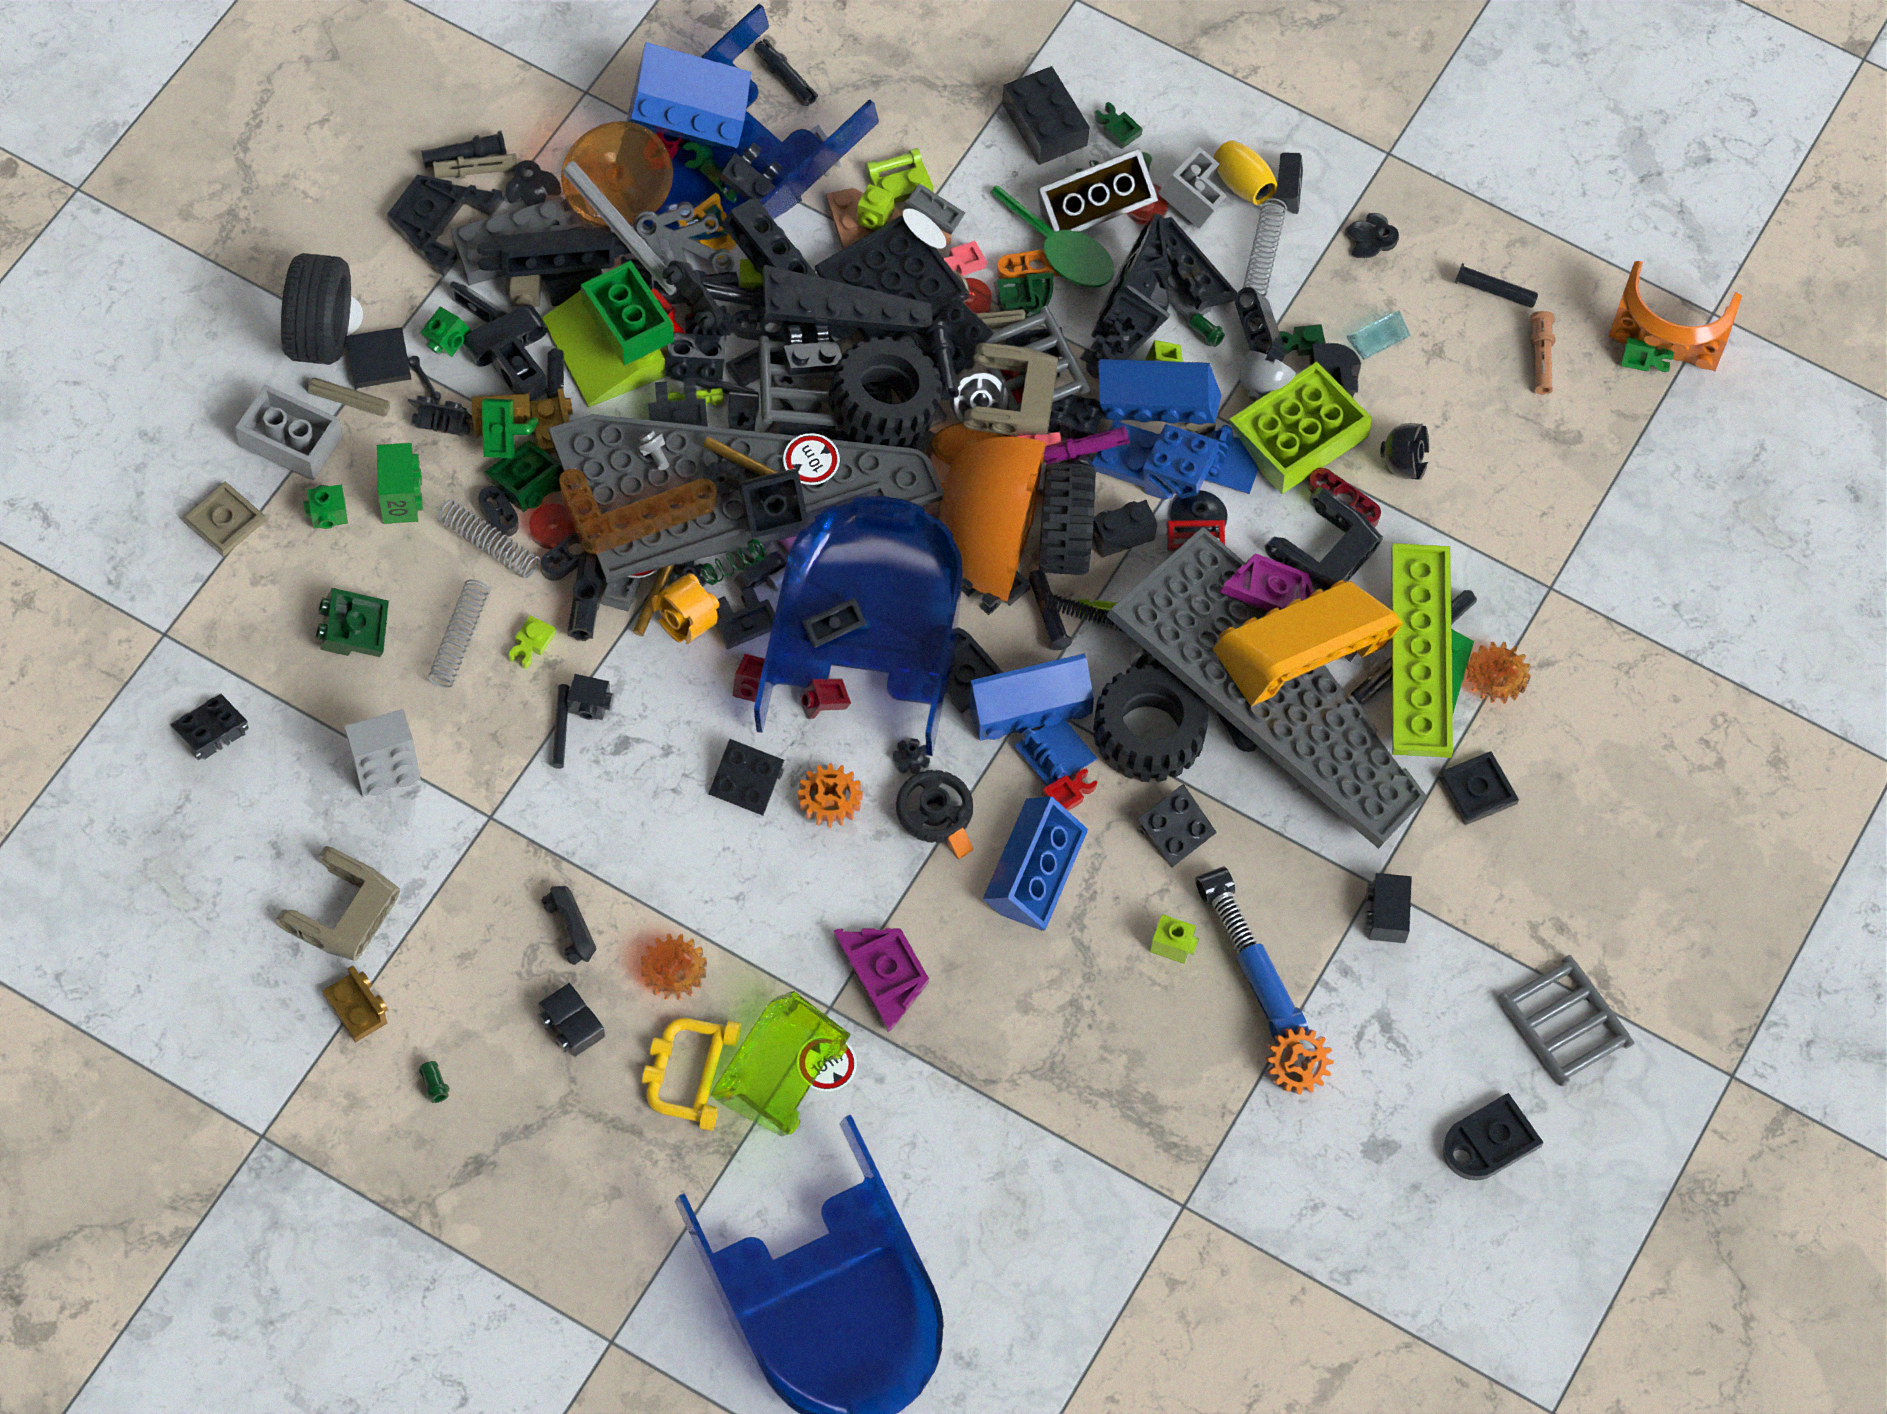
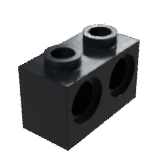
M674 333V342L667 345L666 377L723 380L725 336Z

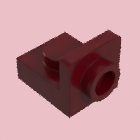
M744 654L735 673L733 696L760 703L763 697L764 685L772 670L773 660Z
M842 678L812 679L800 694L801 705L805 709L808 719H815L819 712L823 710H846L851 704Z

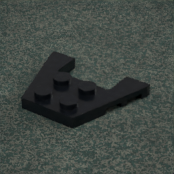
M417 175L387 213V219L436 271L444 276L457 259V252L437 242L438 237L464 204L490 215L502 200L503 195L502 191L496 189L485 191L476 189L475 185L464 187L454 185L449 180Z

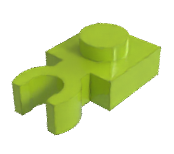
M530 615L515 636V642L519 645L514 646L510 650L509 661L513 662L517 656L522 655L525 657L522 661V668L527 669L532 663V653L542 655L555 636L556 628Z

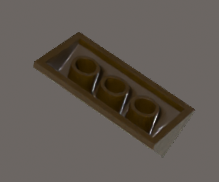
M1140 148L1038 188L1040 213L1048 227L1053 231L1072 230L1080 232L1158 201Z

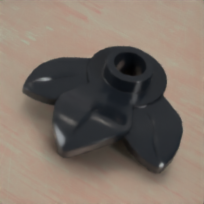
M524 160L516 165L514 178L507 183L505 192L510 204L523 200L529 207L546 202L547 194L560 195L561 185L553 173L541 170L534 161ZM526 169L531 170L533 175L527 177L523 174V171Z
M1368 213L1366 221L1353 222L1345 229L1346 234L1357 242L1352 251V257L1355 258L1374 257L1380 251L1392 250L1399 241L1397 228L1389 225L1387 218L1379 213Z

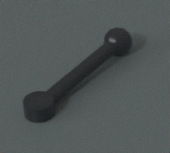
M411 356L408 360L409 366L415 368L431 393L430 398H433L434 402H439L441 400V393L435 391L420 366L419 357Z

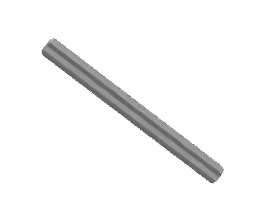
M572 161L567 164L562 171L567 179L669 295L677 292V287L674 284H667V279H664L662 276L663 269L667 268L666 265L576 162Z

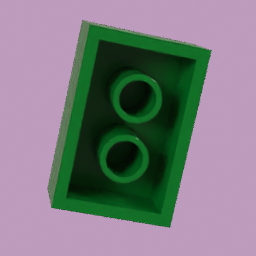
M631 261L581 284L583 305L624 366L674 342L672 321Z

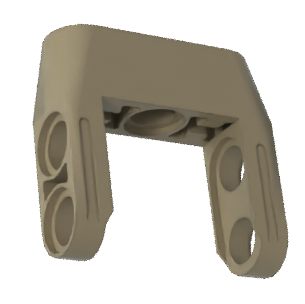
M992 343L976 345L974 359L985 367L1027 373L1020 412L977 406L965 411L964 426L975 431L1015 436L1047 434L1056 383L1058 357L1031 348Z
M325 846L318 855V860L330 873L360 888L334 929H331L296 910L285 909L280 912L275 922L284 931L329 954L357 961L396 903L400 888L368 865L332 847Z

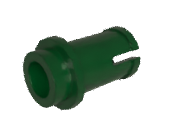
M1200 313L1196 314L1189 322V328L1203 337L1208 346H1218L1225 337L1222 327H1216Z
M436 1061L426 1062L418 1069L427 1089L425 1096L432 1103L446 1100L450 1090L448 1084H444L438 1068L439 1065Z

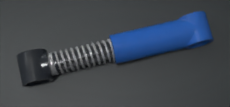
M1222 866L1196 876L1195 883L1198 893L1205 904L1213 905L1218 917L1221 918L1220 921L1223 923L1225 931L1228 932L1227 935L1230 936L1232 945L1237 950L1236 959L1268 1019L1269 1030L1276 1044L1278 1042L1275 1036L1280 1035L1285 1038V1029L1287 1028L1296 1034L1297 1027H1303L1306 1035L1309 1028L1302 1011L1295 1007L1263 944H1256L1257 940L1254 939L1255 935H1252V930H1249L1248 921H1244L1243 912H1239L1241 908L1237 907L1238 903H1235L1236 899L1233 895L1235 894V884L1228 869Z

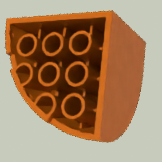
M995 437L975 442L957 454L950 466L946 483H940L944 495L938 514L937 537L943 557L955 574L961 579L965 577L973 584L972 588L984 594L991 593L1000 597V600L1008 601L1015 574L1018 570L1036 513L1046 442L1030 438Z

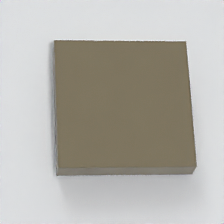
M226 481L182 517L187 526L223 557L266 521L265 515Z

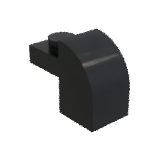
M1339 343L1312 344L1309 357L1310 366L1318 362L1354 397V393H1358V376L1361 368V361L1358 355L1349 347Z

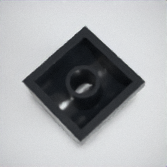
M797 468L739 482L743 511L752 539L809 525Z

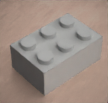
M268 385L263 386L235 427L239 446L312 480H315L343 438L339 418Z
M403 709L344 726L353 768L363 797L367 795H380L387 789L397 786L407 787L415 781L421 780L413 737Z

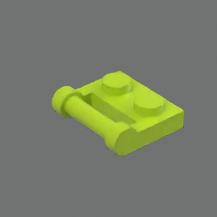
M918 148L909 150L907 154L876 163L874 160L865 163V169L871 184L894 193V204L908 200L919 183L933 192L934 186ZM908 164L913 165L911 169L880 177L878 174Z

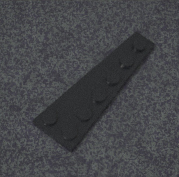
M764 265L762 269L763 319L904 332L912 331L915 333H926L928 326L932 324L930 303L782 268Z

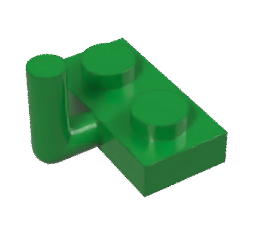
M485 398L482 400L484 457L513 458L515 456L514 435H530L539 426V420L532 417L524 424L514 423L512 399Z

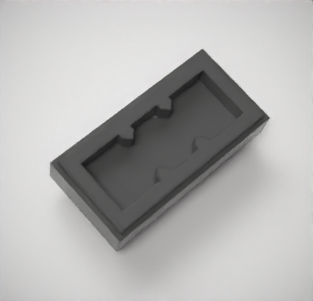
M920 183L904 205L906 209H914L923 213L940 230L952 235L965 215L964 211Z
M624 577L607 583L601 596L600 604L628 612L643 577Z

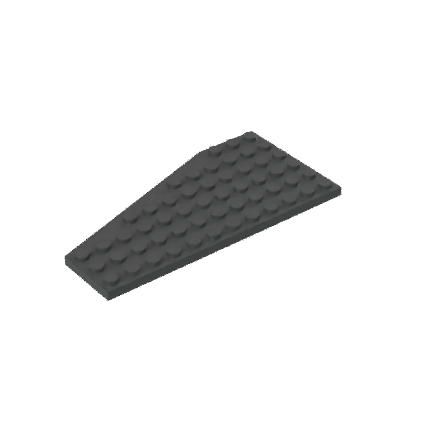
M1202 527L1111 608L1107 617L1379 849L1427 798L1426 794L1406 768L1401 769L1376 735L1378 729L1355 698L1347 696L1325 665L1286 681L1274 697L1254 706L1249 704L1213 648L1220 640L1219 635L1224 630L1230 627L1237 629L1253 617H1256L1257 620L1263 618L1269 611L1220 593L1223 584L1246 563Z

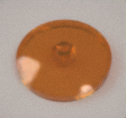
M624 121L605 123L587 131L572 145L562 166L563 171L567 164L572 161L576 162L631 226H633L634 219L638 213L646 210L656 212L668 196L673 179L672 161L661 139L642 125ZM561 172L562 189L574 212L581 219L594 226H609Z

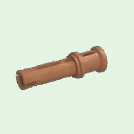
M1537 311L1530 315V323L1533 325L1530 343L1534 347L1535 392L1540 395L1549 394L1553 391L1551 347L1555 343V335L1552 334V324L1555 322V316L1549 311ZM1542 360H1544L1545 373H1542Z

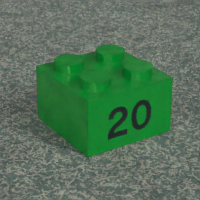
M412 443L376 445L378 497L383 524L418 522V511L423 510V497L421 493L422 472L419 453L413 454Z

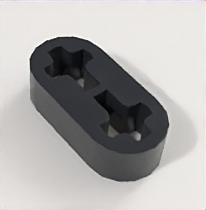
M488 486L482 489L478 500L479 507L492 528H496V533L501 531L502 536H513L519 529L517 513L507 497L496 486ZM491 497L493 500H496L497 507L494 508L491 502H487V498ZM503 515L507 522L510 521L511 525L501 524L500 516Z
M779 551L772 552L765 556V559L762 561H757L754 565L740 572L735 577L734 582L740 591L750 585L754 589L767 581L768 575L786 566L787 562Z

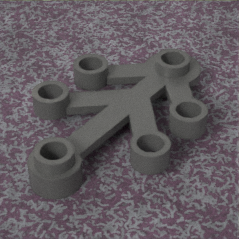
M681 202L676 209L659 215L649 210L642 211L636 215L633 222L634 230L640 237L647 239L649 247L657 256L665 258L663 263L666 266L668 265V256L666 252L661 250L657 236L669 242L675 260L687 263L692 270V265L687 262L683 248L712 261L714 270L719 273H726L733 269L734 258L729 250L723 248L715 250L689 238L704 232H715L719 227V222L714 214H706L701 221L674 230L664 225L679 219L683 221L690 220L694 215V210L689 202ZM682 208L690 209V213L687 215L680 213ZM712 219L715 221V224L712 227H707L705 222ZM645 220H650L653 222L652 225L647 228L644 227L642 223ZM721 255L727 257V260L723 263L717 261Z

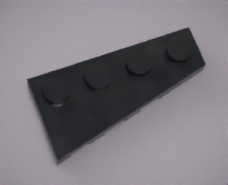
M1172 217L1163 218L1168 262L1195 308L1200 310L1233 302L1237 291Z

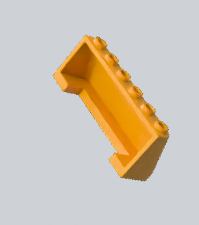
M1341 580L1331 586L1329 590L1323 591L1319 589L1315 591L1308 599L1302 601L1298 598L1282 610L1274 608L1265 614L1263 618L1257 620L1256 617H1253L1237 629L1230 627L1224 630L1219 635L1220 640L1213 650L1251 706H1254L1274 697L1286 681L1355 651L1363 658L1383 649L1403 623L1394 611L1355 583Z

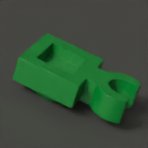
M1628 337L1621 359V366L1648 372L1650 365H1652L1661 372H1669L1670 362L1662 361V359L1672 360L1674 352L1665 348L1655 350V346Z

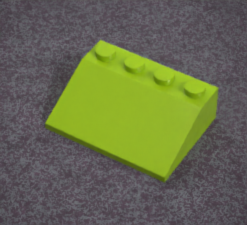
M581 291L542 317L557 349L563 350L564 363L588 408L666 377L665 358L660 349L625 366L622 364L583 305Z
M1315 362L1294 376L1284 387L1271 391L1229 419L1230 425L1262 474L1281 494H1284L1308 478L1315 469L1323 468L1368 438L1372 417L1318 362Z

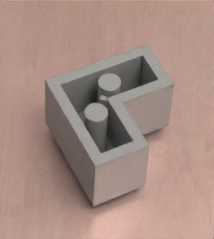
M1199 146L1170 176L1158 192L1163 199L1199 229L1211 218L1227 197L1225 193L1208 180L1219 166V163Z

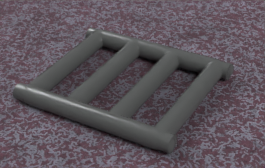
M1047 306L1042 307L1039 310V314L994 331L995 333L986 342L994 344L1045 323L1051 336L1026 345L1024 348H1031L1042 352L1056 346L1061 354L1062 359L1058 360L1057 373L1068 369L1074 381L1054 389L1053 402L1079 391L1081 394L1090 391L1080 366ZM987 368L989 374L998 378L1007 391V410L1020 412L1022 402L1017 404L1011 391L1025 386L1026 373L1006 381L1000 369Z
M767 336L759 337L762 423L769 425L772 421L826 425L835 426L836 430L843 431L842 423L838 425L832 414L772 409V398L829 403L830 397L828 395L829 391L771 386V375L832 380L835 371L788 375L785 365L770 363V352L781 353L786 343L769 341ZM838 343L839 349L842 354L841 344Z
M1567 955L1562 960L1563 963L1514 992L1510 994L1504 992L1497 997L1560 1086H1565L1570 1081L1569 1077L1622 1046L1627 1049L1635 1044L1628 1031L1571 955ZM1572 975L1580 988L1532 1016L1526 1018L1516 1005L1564 976ZM1588 997L1598 1012L1544 1043L1534 1028ZM1607 1023L1615 1037L1563 1067L1560 1066L1552 1052L1600 1024Z

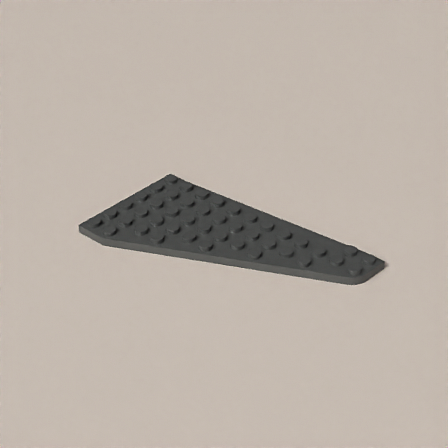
M595 414L548 428L550 438L606 583L649 570L735 551L737 547L741 549L748 548L747 543L752 540L743 511L739 488L736 491L730 489L729 495L721 496L719 489L715 493L708 489L709 483L703 482L704 472H709L708 466L710 463L716 462L720 466L722 461L730 462V469H739L740 476L737 478L739 482L760 477V475L703 447L704 441L709 436L765 466L781 472L786 470L783 462L784 451L787 445L794 438L798 437ZM651 430H654L655 434L659 432L663 434L665 444L660 448L669 463V467L665 470L658 469L650 453L644 456L636 447L640 443L639 437ZM831 440L837 447L840 457L836 473L829 480L821 484L808 485L801 483L809 525L755 539L759 540L761 544H766L916 509L942 500L944 491L931 460L919 450Z

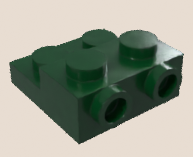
M527 440L514 450L515 456L513 458H503L484 472L487 480L500 488L508 501L523 513L529 508L535 509L539 507L544 497L552 491L559 492L562 490L567 481L560 462L530 440Z
M332 588L326 598L322 597L319 604L318 613L324 615L323 624L319 623L315 636L317 641H321L320 650L349 656L351 651L381 657L384 652L389 600Z

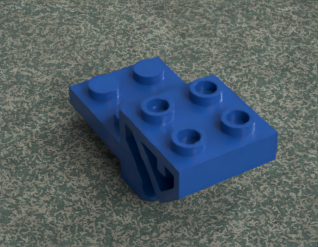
M1113 420L1109 430L1126 426L1130 444L1098 451L1092 462L1096 472L1145 487V494L1163 500L1172 498L1174 493L1181 499L1198 494L1219 451L1218 440L1165 424L1161 433L1157 434Z

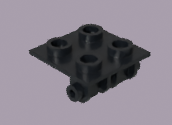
M957 296L954 297L933 322L948 323L952 329L950 340L955 346V353L952 359L957 375L966 368L969 371L975 366L974 353L976 345L986 343L995 333ZM924 333L922 337L930 347L931 341L928 339L926 333Z
M1074 394L1052 402L1048 432H1059L1061 425L1060 435L1062 437L1066 427L1070 428L1068 438H1072L1074 430H1076L1074 439L1096 434L1097 432L1095 431L1104 415L1100 402L1096 399H1087Z
M417 396V400L408 399V402L419 410L418 414L413 413L411 424L416 425V428L431 430L433 424V431L437 432L441 416H443L442 433L447 431L448 434L461 437L463 434L468 435L470 424L466 423V419L472 420V415L467 412V408L462 407V404L445 401V405H440L434 402L433 398Z
M222 694L209 699L205 704L183 715L179 720L171 724V727L193 749L192 753L197 760L202 758L206 760L209 756L216 753L217 751L213 744L219 750H222L223 747L219 741L220 739L228 746L230 741L233 742L246 735L245 731L249 729L246 724L248 722L247 719Z
M729 739L709 795L764 816L777 779L780 780L783 775L784 769L782 766L785 760Z
M1184 784L1138 818L1141 822V825L1138 827L1140 833L1143 836L1150 835L1171 867H1174L1217 833Z

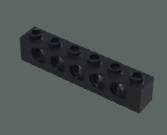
M756 197L732 209L722 222L723 228L761 275L764 265L819 277L818 273L811 268L803 258L802 253L792 244L783 229L776 224L768 214L767 209L760 204ZM799 322L809 336L811 332H816L814 323ZM827 325L829 342L837 341V343L842 345L849 341L859 327Z

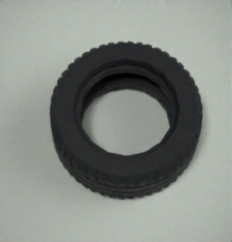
M301 253L295 256L289 265L282 298L281 342L284 354L292 361L331 365L342 356L350 319L351 275L348 263L341 257Z

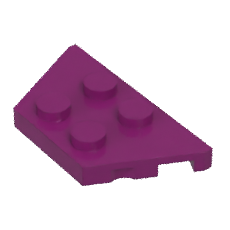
M1257 553L1245 565H1242L1220 589V593L1266 611H1271L1274 608L1282 610L1292 601L1298 598L1303 601L1314 593L1308 573Z
M862 928V932H843V929L834 930L833 936L887 1032L891 1031L929 983L928 975L901 928H886L884 930Z

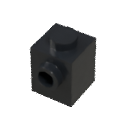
M575 674L567 697L568 713L577 714L586 720H603L605 711L611 710L614 700V693H610L609 681Z

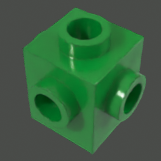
M439 306L430 320L427 321L420 334L428 341L426 346L434 353L440 355L443 352L453 357L462 346L464 337L472 330L460 317Z
M342 484L334 486L320 485L313 489H307L309 500L303 501L306 518L312 519L314 529H329L336 525L348 524Z

